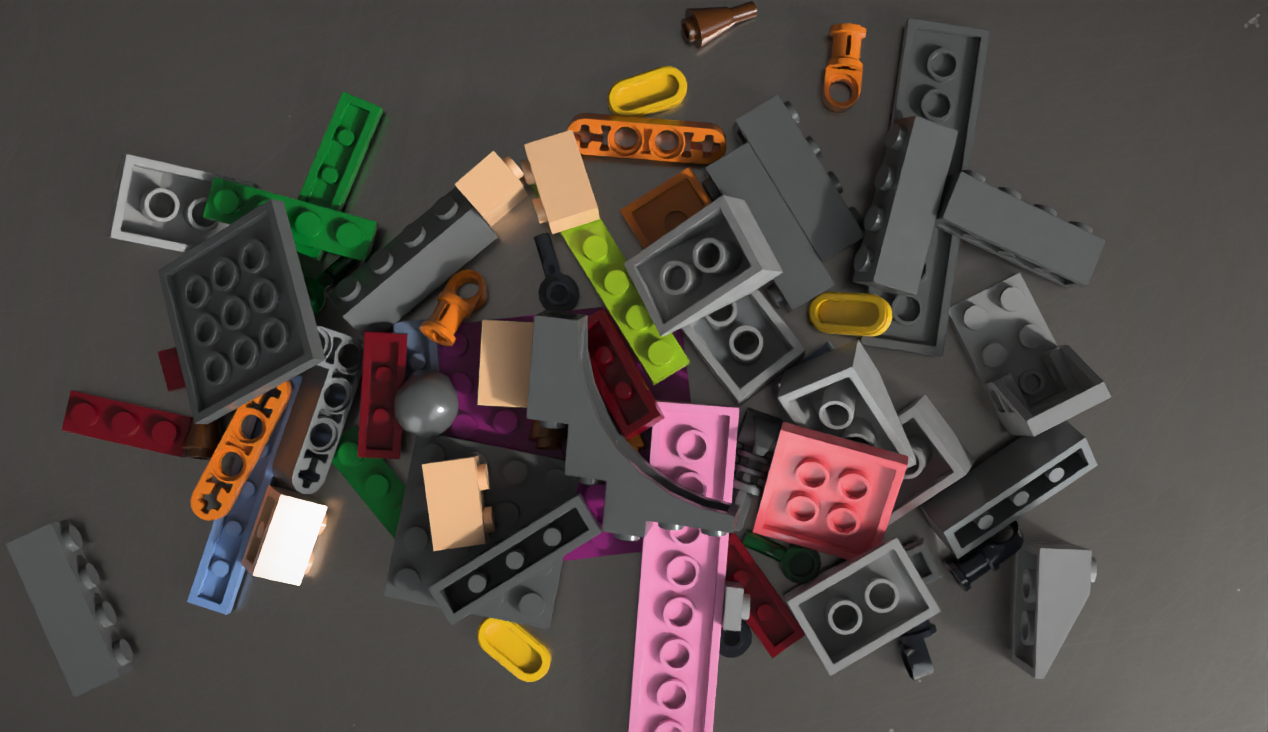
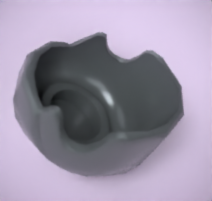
M435 369L417 370L411 373L408 380L396 391L394 416L403 430L416 437L430 438L431 436H438L452 425L457 416L459 408L457 388L449 376Z

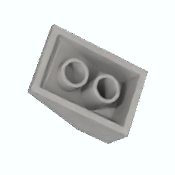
M130 154L120 155L105 236L186 253L229 226L203 217L214 177L253 187L254 183Z
M726 195L720 196L624 263L660 336H666L749 295L783 273L745 200Z
M758 289L680 328L738 407L781 376L785 370L790 369L802 360L806 352L804 346Z
M855 340L785 370L777 398L795 425L909 456L907 468L916 465L915 455L880 373L859 340Z
M925 394L897 413L915 455L916 465L906 468L888 525L967 475L975 462L974 458Z
M897 537L818 574L812 580L801 584L783 595L830 676L941 612Z
M1024 540L1021 549L1016 553L1012 663L1035 679L1045 678L1090 595L1091 583L1095 581L1097 576V564L1095 558L1092 557V550L1066 541Z

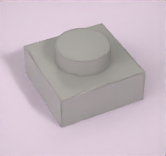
M725 581L721 625L723 630L741 631V620H748L750 615V594H744V588L740 582Z

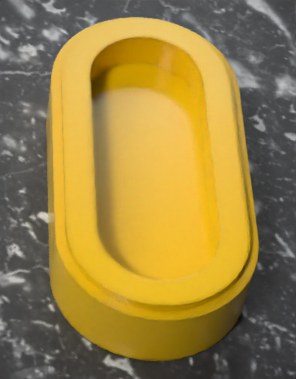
M672 66L658 67L621 79L614 83L608 92L607 103L609 111L612 115L648 117L673 109L683 102L687 92V81L683 73Z
M823 292L812 300L808 312L811 324L817 330L828 334L874 337L884 333L892 321V309L889 303L884 298L870 293Z
M485 617L477 630L479 645L514 676L522 681L533 682L541 679L547 673L551 663L550 650L544 642L522 624Z

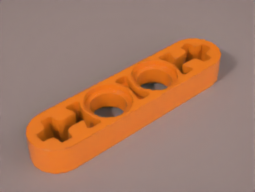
M580 113L572 118L567 131L573 130L574 133L580 131L581 125H588L591 133L603 134V125L610 126L607 137L608 145H602L603 136L593 135L590 136L589 142H582L581 135L574 134L580 154L712 164L722 158L727 149L726 135L723 129L717 124L708 122ZM622 127L632 128L636 131L638 140L632 146H621L615 140V132ZM664 130L673 131L679 138L678 145L671 150L661 149L655 142L656 136ZM685 132H692L691 141L702 142L705 139V135H713L714 142L719 143V145L712 146L711 152H704L703 145L690 143V152L684 151L686 145Z
M290 379L276 387L281 391L279 397H270L264 408L272 409L271 415L262 409L251 407L253 401L257 404H262L267 396V392L237 408L192 493L190 500L191 508L200 519L207 521L220 519L228 515L232 510L291 399L293 386ZM249 415H256L260 418L263 425L261 434L255 439L246 437L242 432V421ZM229 452L237 453L243 460L242 470L235 476L228 475L222 468V459ZM213 476L219 481L233 484L231 489L227 486L222 487L216 500L222 503L220 508H213L210 511L206 509L209 502L203 499L204 495L214 493L220 482L212 481Z

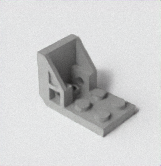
M1020 272L950 306L948 321L998 419L1010 434L1034 437L1112 397L1104 381L1068 344L1057 346Z

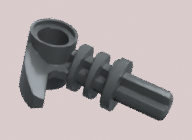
M749 407L745 411L737 434V443L744 446L743 449L736 448V456L740 458L738 463L735 462L732 503L740 505L739 522L734 531L742 530L753 495L760 497L763 495V486L757 485L759 479L764 481L766 479L767 472L762 471L763 465L770 467L772 461L771 458L766 457L767 453L774 455L782 423L787 422V420Z

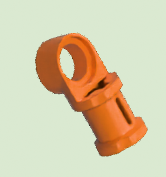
M852 23L834 24L830 26L829 35L833 37L831 59L826 61L821 100L829 110L834 112L849 110L858 100L861 92L863 63L859 60L861 39L866 37V28ZM835 82L846 83L851 89L852 95L850 100L846 102L835 101L829 91L831 84Z
M466 269L455 273L450 278L444 290L437 297L438 305L431 317L420 325V331L439 345L445 347L453 346L456 341L454 334L463 319L470 317L473 311L482 307L486 302L488 296L487 288L481 274L474 270ZM474 283L479 286V289L473 297L461 298L457 295L461 285Z

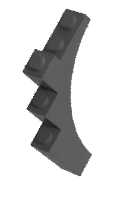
M545 310L536 314L534 317L527 419L540 420L539 425L546 428H564L565 424H569L564 475L575 476L578 482L589 485L601 484L603 480L607 481L602 531L614 533V537L620 540L635 541L640 539V537L645 538L652 528L653 522H658V526L666 530H682L686 526L699 528L702 534L714 537L733 533L739 522L740 505L706 497L671 480L651 466L626 441L608 414L593 376L588 351V315Z

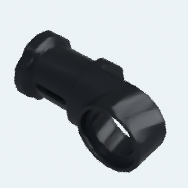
M1016 520L1003 528L1013 530V534L1008 540L994 542L992 540L993 536H991L959 559L955 558L952 560L948 558L943 562L948 572L963 591L967 592L971 589V583L989 570L994 572L998 570L1002 562L1021 549L1024 543V535Z
M929 619L900 635L902 644H899L900 654L907 673L912 680L933 673V665L924 639L936 633L937 629L935 624L930 623Z

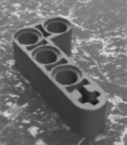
M317 325L326 360L305 371L272 467L273 475L277 481L302 494L316 492L322 487L326 479L363 369L364 343L357 338ZM343 347V353L338 359L339 351ZM330 386L329 393L324 398V393L326 389ZM316 426L314 434L310 437L313 427Z

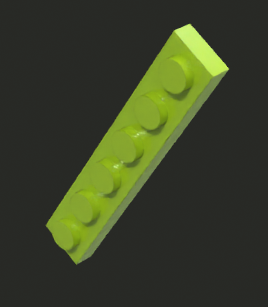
M536 183L530 184L534 193L539 198L540 195ZM601 218L559 232L652 384L659 383L689 365L690 361L674 335L670 333L666 336H660L624 265L627 260Z

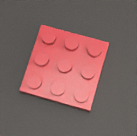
M783 422L753 533L847 560L882 543L908 465L909 456Z

